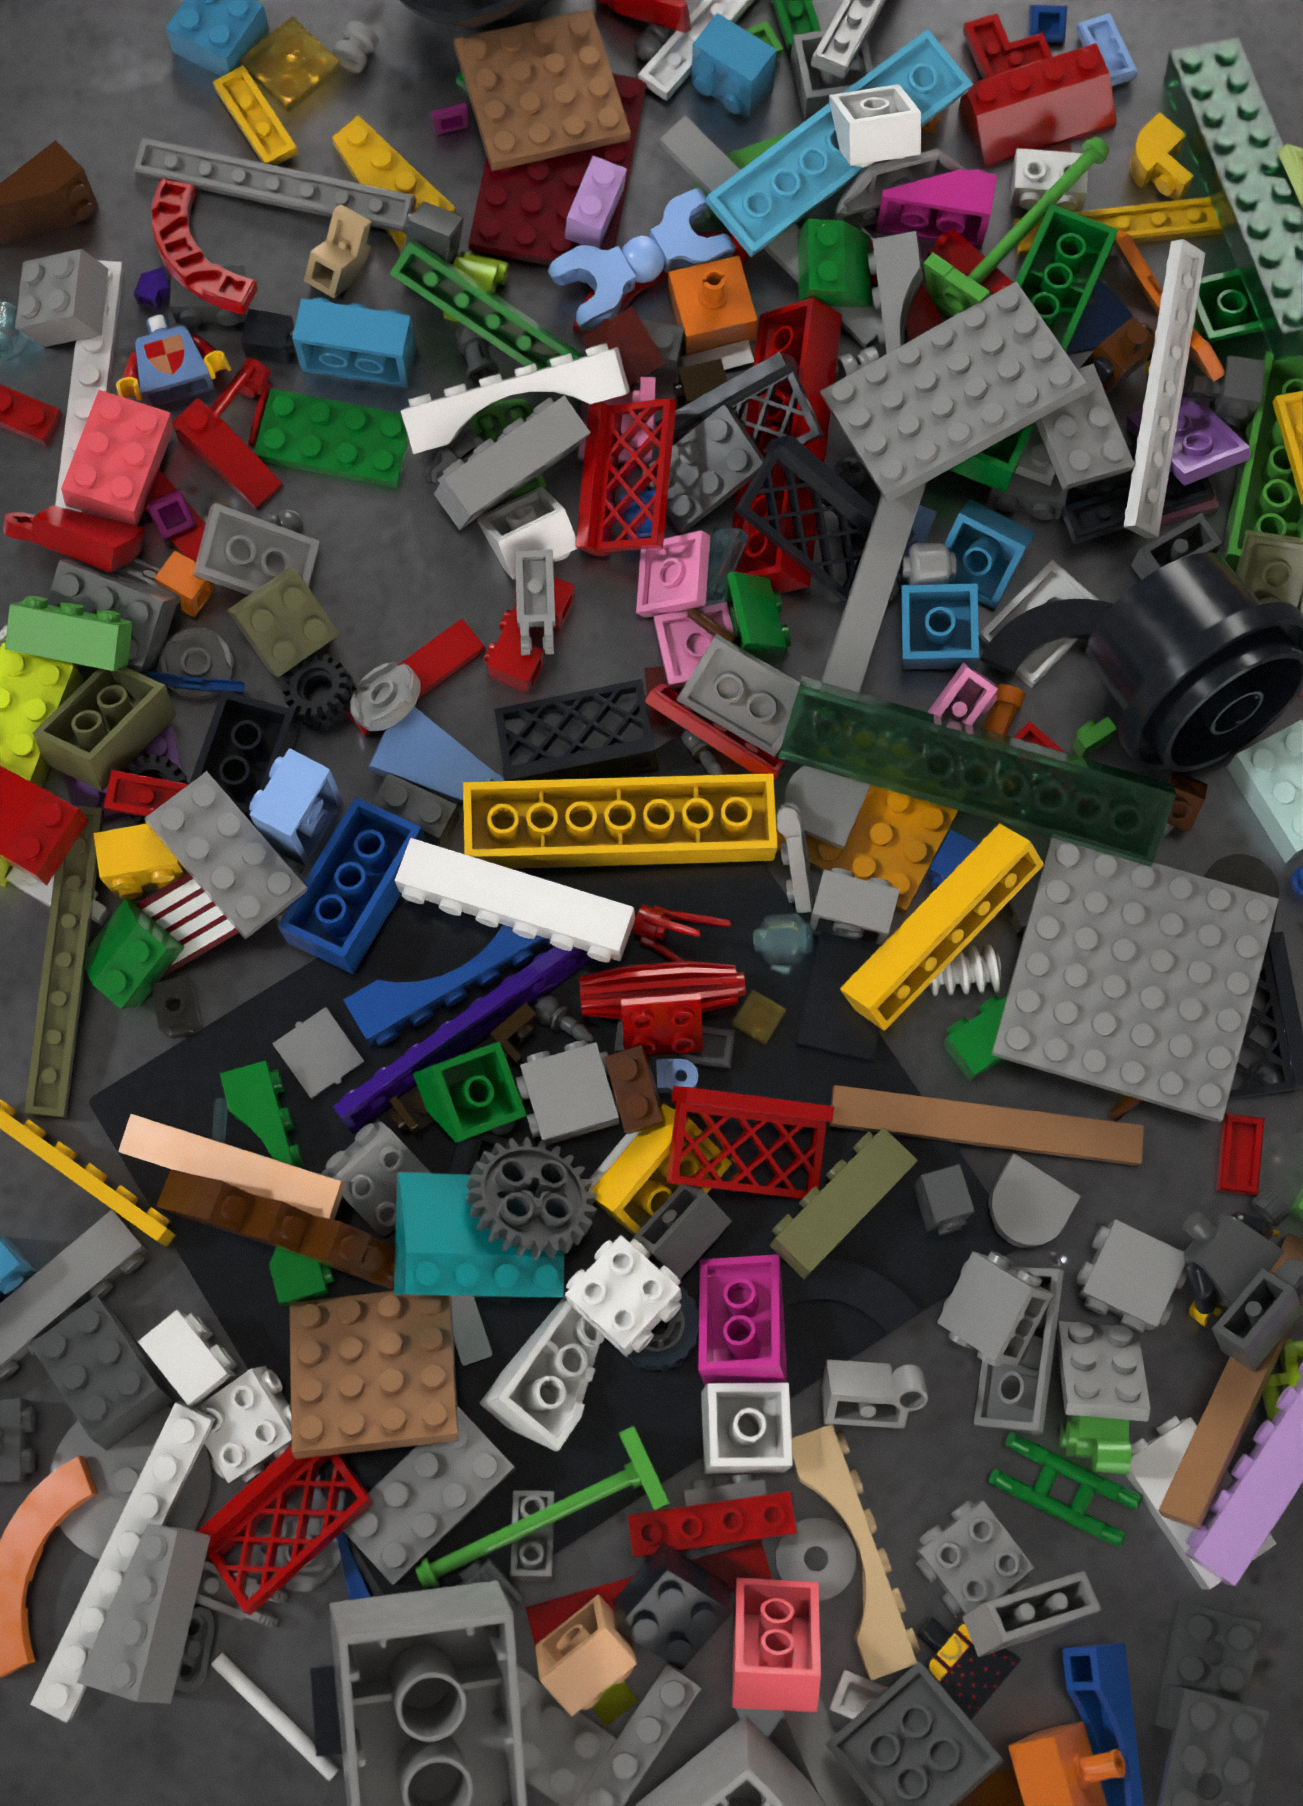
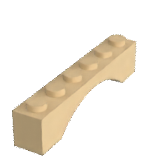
M833 1424L791 1438L792 1465L797 1480L815 1491L833 1508L846 1526L856 1547L862 1571L863 1599L860 1620L853 1639L867 1679L874 1680L915 1665L917 1660L914 1654L921 1652L913 1629L905 1630L900 1614L906 1612V1608L899 1589L891 1590L886 1574L892 1572L891 1565L884 1548L877 1550L872 1534L878 1532L871 1510L869 1508L866 1510L862 1509L858 1494L864 1493L856 1469L849 1471L844 1455L850 1452L842 1430L835 1432Z

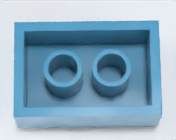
M301 298L292 337L301 371L409 388L417 350L410 315H405L403 312L395 309H388L386 311L372 310L357 303H352L349 306L335 304L325 298H314L313 300Z

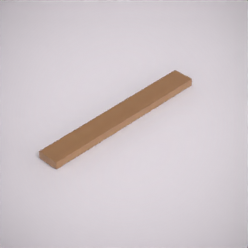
M834 1085L832 1088L831 1106L835 1107L833 1122H829L830 1127L877 1133L884 1127L892 1135L1133 1166L1142 1164L1144 1125Z
M1287 1233L1281 1246L1284 1253L1269 1273L1274 1274L1280 1266L1287 1262V1259H1297L1303 1263V1238ZM1293 1325L1254 1372L1232 1357L1229 1358L1158 1511L1162 1517L1200 1530Z

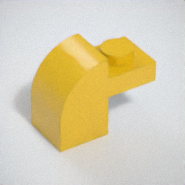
M1161 112L1151 119L1140 131L1130 158V173L1140 189L1152 181L1163 195L1170 196L1174 201L1181 200L1187 194L1194 177L1174 159L1181 150L1186 134Z

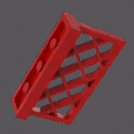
M672 398L615 405H607L602 401L589 404L587 428L591 433L586 437L576 548L596 557L609 556V552L663 547L677 401ZM663 410L662 422L653 431L647 424V421L656 411ZM631 414L635 421L622 434V415ZM643 428L649 437L636 451L629 442ZM656 444L659 448V458L649 467L643 458ZM626 448L632 457L618 470V455ZM639 464L645 471V474L632 487L626 478ZM653 481L656 485L655 495L646 504L640 494ZM622 484L628 491V494L615 506V491ZM636 501L642 510L629 524L623 513ZM649 517L652 521L651 538H641L636 531ZM618 520L625 529L615 541H610L611 528Z
M673 1086L671 1102H676L667 1183L801 1199L815 1186L819 1189L827 1122H833L835 1106ZM687 1112L699 1113L708 1126L694 1139L691 1138L685 1129ZM709 1114L718 1115L720 1117L713 1121ZM730 1117H733L739 1122L744 1132L729 1144L718 1127ZM746 1119L756 1120V1122L750 1126ZM766 1122H772L781 1136L766 1148L755 1132ZM782 1124H788L793 1126L786 1130ZM802 1127L814 1128L812 1145L802 1153L792 1139V1136ZM713 1133L724 1149L708 1161L697 1145ZM750 1138L760 1154L745 1166L734 1150L746 1139ZM683 1140L687 1143V1145H685L684 1147ZM786 1142L796 1156V1159L781 1170L771 1154ZM692 1150L703 1167L691 1177L679 1176L681 1159ZM729 1155L740 1171L730 1180L722 1181L713 1167ZM766 1160L776 1176L764 1186H761L750 1172ZM799 1165H802L808 1173L806 1191L796 1190L787 1178ZM708 1173L712 1180L703 1179L702 1177ZM745 1177L749 1184L738 1182ZM781 1182L785 1188H778L775 1186Z
M291 1445L196 1532L211 1536L207 1554L243 1612L251 1616L374 1502L341 1454L294 1459ZM331 1458L334 1463L332 1480L317 1481L319 1468ZM297 1488H305L301 1509H286L288 1496ZM315 1489H330L326 1510H311ZM340 1489L352 1490L358 1498L345 1511H336ZM266 1516H274L270 1538L255 1537L258 1524ZM284 1517H299L295 1538H280ZM309 1517L324 1518L322 1532L315 1539H305ZM236 1544H243L239 1566L228 1565L223 1556ZM254 1544L268 1545L264 1567L250 1566ZM279 1545L293 1546L291 1561L283 1568L275 1567ZM248 1573L262 1574L260 1589L249 1598L245 1593Z

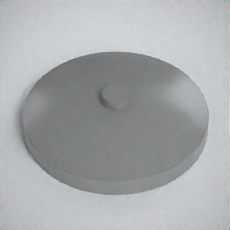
M170 1406L164 1407L107 1451L89 1438L79 1421L69 1429L59 1444L53 1458L50 1474L75 1457L85 1456L98 1491V1495L80 1505L60 1524L66 1536L78 1548L92 1557L101 1558L172 1410ZM203 1444L165 1526L196 1531L207 1513L213 1494L214 1470L211 1463V1454L205 1444Z

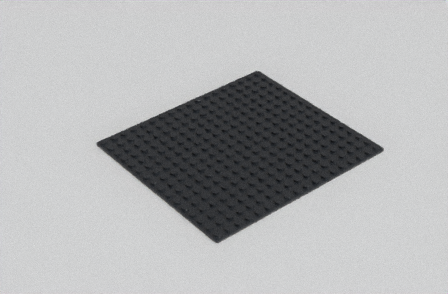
M671 739L655 749L659 764L658 769L614 778L703 776L704 774L682 741ZM763 861L513 869L634 907L635 918L641 905L644 904L652 908L657 905L668 910L712 916L731 921L730 927L671 919L673 922L699 930L700 936L694 937L668 929L664 940L656 938L658 943L684 961L730 964L736 966L737 973L744 972L746 995L738 996V1004L702 1013V1026L735 1030L730 1070L695 1066L698 1071L696 1088L831 1106L832 1088L834 1085L922 1096L880 1033L872 1063L796 1046L818 942L800 915L796 913L792 903H789L787 896ZM426 900L424 904L408 901L388 915L354 974L320 958L314 959L95 1094L89 1101L90 1107L117 1152L119 1151L130 1114H134L273 1159L262 1140L249 1127L229 1112L220 1078V1073L266 1060L272 1071L279 1070L284 1092L278 1093L281 1107L288 1106L292 1117L294 1129L288 1131L291 1145L298 1144L304 1163L302 1169L321 1174L326 1169L329 1159L336 1153L345 1151L355 1141V1136L360 1130L358 1129L352 1134L333 1108L347 1092L358 1089L373 1078L379 1069L394 1063L405 1055L411 1046L423 1042L437 1032L444 1022L455 1019L466 1011L476 999L491 993L508 976L517 974L531 964L537 955L552 948H548L547 945L533 952L534 958L526 964L516 968L513 964L500 971L501 976L495 982L485 987H481L480 984L466 991L467 996L459 1003L450 1007L443 1004L433 1010L434 1015L421 1025L414 1027L411 1023L398 1031L400 1035L392 1042L384 1046H379L376 1043L370 1047L343 999L376 980L417 982L449 973L480 954L495 938L503 925L498 924V927H490L478 922L475 919L476 916L464 912L460 916L452 915L440 910L439 904ZM632 930L621 961L610 959V962H601L593 959L545 994L558 997L563 1006L569 1007L572 1010L571 1017L586 1026L593 1035L594 1041L592 1043H597L599 1053L607 1051L608 1056L614 1054L618 1019L582 1016L579 977L628 965L671 962L652 948L641 945V936L633 934ZM532 1003L531 1005H529L532 1010H533L534 1003ZM326 1007L365 1063L342 1078L340 1085H332L311 1100L273 1043L296 1028V1022L300 1021L303 1023ZM536 1021L533 1024L536 1028L535 1031L520 1044L514 1040L511 1045L520 1054L523 1061L522 1064L527 1063L526 1058L530 1055L549 1051L550 1056L565 1052L564 1047L580 1040H577L563 1029L555 1032L550 1026ZM489 1034L463 1054L493 1044L491 1035ZM510 1061L508 1066L520 1095L516 1078L523 1076L521 1067L516 1068ZM607 1075L610 1090H613L610 1076ZM658 1093L661 1106L664 1103L673 1109L676 1108V1102H671L672 1096L670 1094ZM530 1098L526 1100L521 1099L526 1114L534 1113ZM390 1106L367 1123L373 1124L379 1119L394 1132L431 1173H447L455 1141L437 1122L416 1137L412 1135L409 1129L402 1133L389 1115L394 1110ZM687 1112L686 1117L690 1118L701 1131L708 1127L699 1113ZM618 1113L619 1124L546 1145V1150L551 1152L556 1146H559V1157L562 1159L573 1155L574 1158L571 1166L573 1168L584 1166L585 1170L580 1179H589L627 1133L624 1132L620 1113ZM709 1114L713 1121L720 1117L718 1115ZM527 1116L515 1120L513 1129L508 1134L499 1136L506 1139L513 1138L519 1143H523L525 1137H528L532 1146L536 1148L542 1140L541 1136L533 1138ZM730 1117L718 1127L729 1144L744 1132L739 1122L733 1117ZM746 1119L750 1126L756 1122V1120ZM766 1122L755 1132L766 1148L781 1136L772 1122ZM827 1122L819 1182L820 1191L831 1181L826 1176L827 1173L841 1159L849 1163L855 1157L857 1152L853 1147L868 1131L830 1127L829 1122ZM782 1124L786 1130L793 1126L788 1124ZM802 1127L792 1136V1139L802 1153L812 1145L814 1128ZM870 1132L873 1136L877 1134V1132ZM711 1133L708 1138L722 1151L724 1148L715 1135ZM892 1135L918 1161L825 1257L826 1259L842 1260L868 1268L895 1284L911 1299L919 1311L889 1333L953 1292L961 1276V1269L965 1262L969 1260L972 1252L989 1256L990 1252L994 1251L1006 1257L1018 1248L1005 1241L996 1232L990 1208L988 1207L989 1194L954 1142ZM750 1138L746 1139L734 1150L745 1166L760 1154ZM482 1142L478 1154L479 1159H481L484 1151L491 1153L495 1145ZM786 1142L771 1154L781 1170L796 1159V1156ZM118 1152L150 1207L170 1220L166 1228L176 1235L171 1241L248 1370L262 1366L272 1370L282 1383L283 1389L281 1392L288 1404H291L290 1306L283 1307L279 1304L269 1267L276 1247L209 1225L187 1220L156 1207L171 1169ZM729 1155L726 1157L732 1164L721 1176L722 1181L730 1180L740 1171ZM766 1160L750 1172L761 1186H764L776 1176ZM960 1164L975 1211L966 1220L967 1224L963 1225L961 1230L945 1235H939L937 1229L927 1232L913 1186L921 1175ZM799 1165L787 1178L796 1190L806 1191L808 1173L802 1165ZM745 1177L738 1182L749 1184ZM781 1182L775 1186L778 1188H785ZM711 1188L707 1193L708 1196L732 1222L695 1262L694 1266L680 1279L681 1283L678 1287L682 1286L687 1290V1294L695 1300L698 1310L700 1259L776 1255L777 1253L770 1247L772 1241L777 1237L772 1230L787 1214L794 1219L804 1209L799 1204L802 1200L801 1198ZM343 1197L341 1198L335 1216L336 1221L371 1234V1237L395 1247L396 1229L388 1236H380ZM595 1201L592 1206L596 1208V1212L591 1220L592 1224L587 1234H584L578 1246L572 1244L568 1253H564V1296L568 1291L566 1285L579 1270L583 1269L586 1272L596 1262L594 1256L608 1240L614 1242L622 1235L630 1243L634 1237L610 1217ZM649 1257L648 1260L651 1263H653L658 1269H660V1267ZM780 1257V1264H786V1262ZM332 1268L334 1282L328 1283L331 1294L311 1300L388 1292L391 1290ZM474 1297L492 1356L463 1366L454 1341L457 1407L474 1422L516 1469L426 1557L432 1563L511 1525L513 1491H554V1503L625 1470L624 1465L631 1462V1459L619 1433L633 1426L641 1439L661 1484L703 1457L701 1392L705 1385L698 1370L699 1343L698 1346L696 1345L691 1357L686 1358L679 1367L674 1366L670 1368V1371L662 1372V1370L649 1372L645 1368L640 1367L639 1369L633 1366L631 1361L626 1360L621 1352L609 1340L604 1338L603 1343L599 1344L593 1368H595L593 1379L591 1382H588L582 1402L585 1406L581 1419L560 1450L554 1451L508 1429L479 1403L503 1369L562 1298L512 1297L510 1306H504ZM825 1299L810 1300L784 1308L789 1398L791 1399L823 1377L826 1360L848 1361L889 1333L885 1334L863 1312L838 1301ZM661 1320L651 1332L654 1335L663 1334L668 1328V1322L665 1323ZM418 1445L341 1455L364 1489L369 1493ZM331 1458L319 1468L317 1481L332 1480L334 1463ZM632 1484L554 1522L553 1555L644 1496L646 1491L643 1485L634 1488ZM320 1489L328 1501L330 1489ZM340 1489L336 1511H345L358 1499L352 1490ZM352 1541L384 1596L437 1589L443 1586L452 1587L461 1579L459 1572L463 1567L438 1578L440 1586L436 1588L431 1586L424 1589L414 1568L398 1585H392ZM512 1543L488 1554L510 1580Z

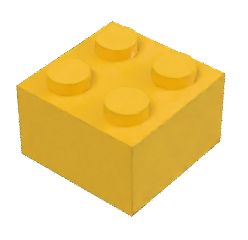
M147 824L93 833L100 879L115 897L120 896V899L123 900L125 898L136 899L143 896V892L156 889L159 891L188 873Z

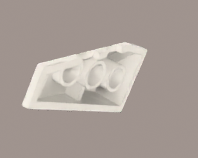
M564 1296L503 1369L479 1404L508 1429L554 1451H559L581 1419L585 1406L582 1402L588 1382L592 1381L595 1372L593 1364L599 1344L603 1343L605 1337L570 1306L566 1296Z

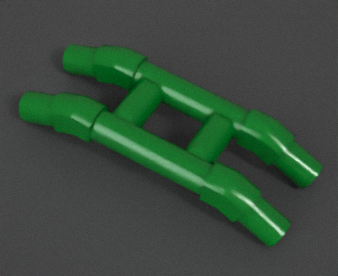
M1011 1432L1008 1435L1005 1443L1007 1447L1043 1465V1469L1034 1488L998 1469L993 1470L990 1474V1484L1096 1538L1120 1548L1123 1546L1127 1536L1126 1532L1087 1515L1086 1512L1095 1491L1135 1510L1139 1509L1143 1495L1069 1461L1015 1432ZM1058 1473L1080 1483L1071 1506L1049 1496Z

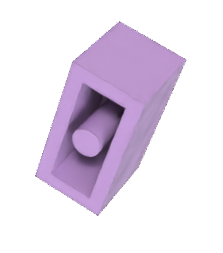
M592 156L567 216L566 239L581 245L595 246L600 249L624 191L626 168Z

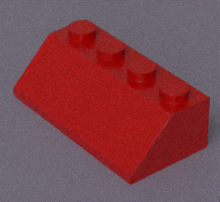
M1097 43L973 82L971 89L960 98L958 107L984 168L1014 159L1017 148L1043 150L1114 127L1117 123L1110 73Z

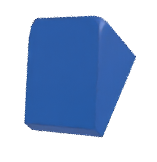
M1029 5V37L1043 33L1047 42L1065 43L1067 6Z

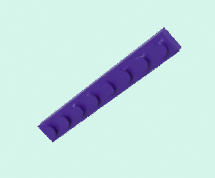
M554 946L549 951L540 953L531 964L517 974L508 976L498 988L485 997L476 999L466 1011L455 1019L444 1022L437 1032L423 1042L411 1046L401 1058L391 1065L379 1069L373 1078L358 1089L347 1092L333 1108L353 1134L392 1106L389 1101L394 1096L400 1098L417 1085L413 1073L462 1055L487 1037L524 1003L531 1005L539 997L545 995L592 961L593 958L587 955L588 951L576 947L568 951Z

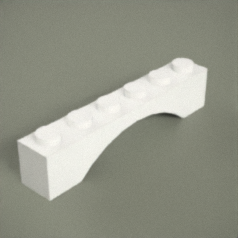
M607 343L585 349L587 354L585 357L573 360L570 353L550 359V367L537 370L536 363L514 369L515 377L502 380L500 374H495L479 379L480 386L467 390L465 384H460L444 389L445 396L431 400L430 394H425L409 399L410 406L401 410L413 454L450 444L456 439L464 425L478 411L490 403L510 395L531 391L555 392L573 396L593 404L627 394L630 389L618 347L609 350Z

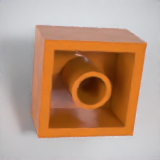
M739 256L668 272V294L677 326L684 328L683 348L686 356L747 339L749 342L756 340L758 320Z
M1083 1721L1038 1730L1008 1746L1024 1806H1107L1100 1781L1116 1777L1122 1778L1126 1772L1123 1756L1118 1749L1096 1755L1092 1754Z

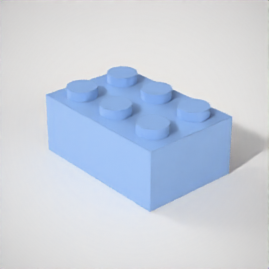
M289 748L284 757L279 756L273 763L269 772V777L271 778L264 791L260 789L256 792L250 803L249 810L251 811L250 817L257 830L273 849L306 867L343 801L329 768Z

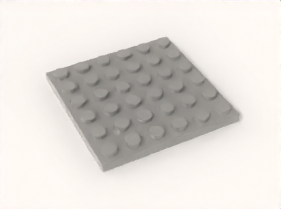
M1053 833L1050 837L1044 866L1039 877L991 1055L1220 1123L1224 1118L1279 899Z

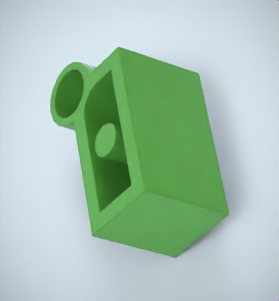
M1069 1415L1067 1416V1423H1061L1060 1447L1066 1448V1457L1092 1459L1094 1472L1128 1475L1131 1465L1129 1420Z

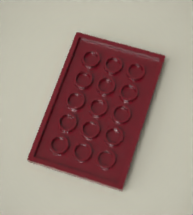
M612 73L631 132L630 140L495 171H491L486 155L468 250L550 266L556 258L580 246L581 244L565 238L566 220L592 156L627 169L624 191L600 246L601 250L615 248L646 83L640 78Z

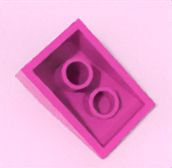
M960 169L885 189L882 193L876 232L897 235L916 231L919 240L936 242L944 232L948 233L955 229L973 247L982 250L991 216L997 175L988 174L980 169Z
M779 1254L700 1259L698 1370L705 1386L708 1383H787L786 1336Z

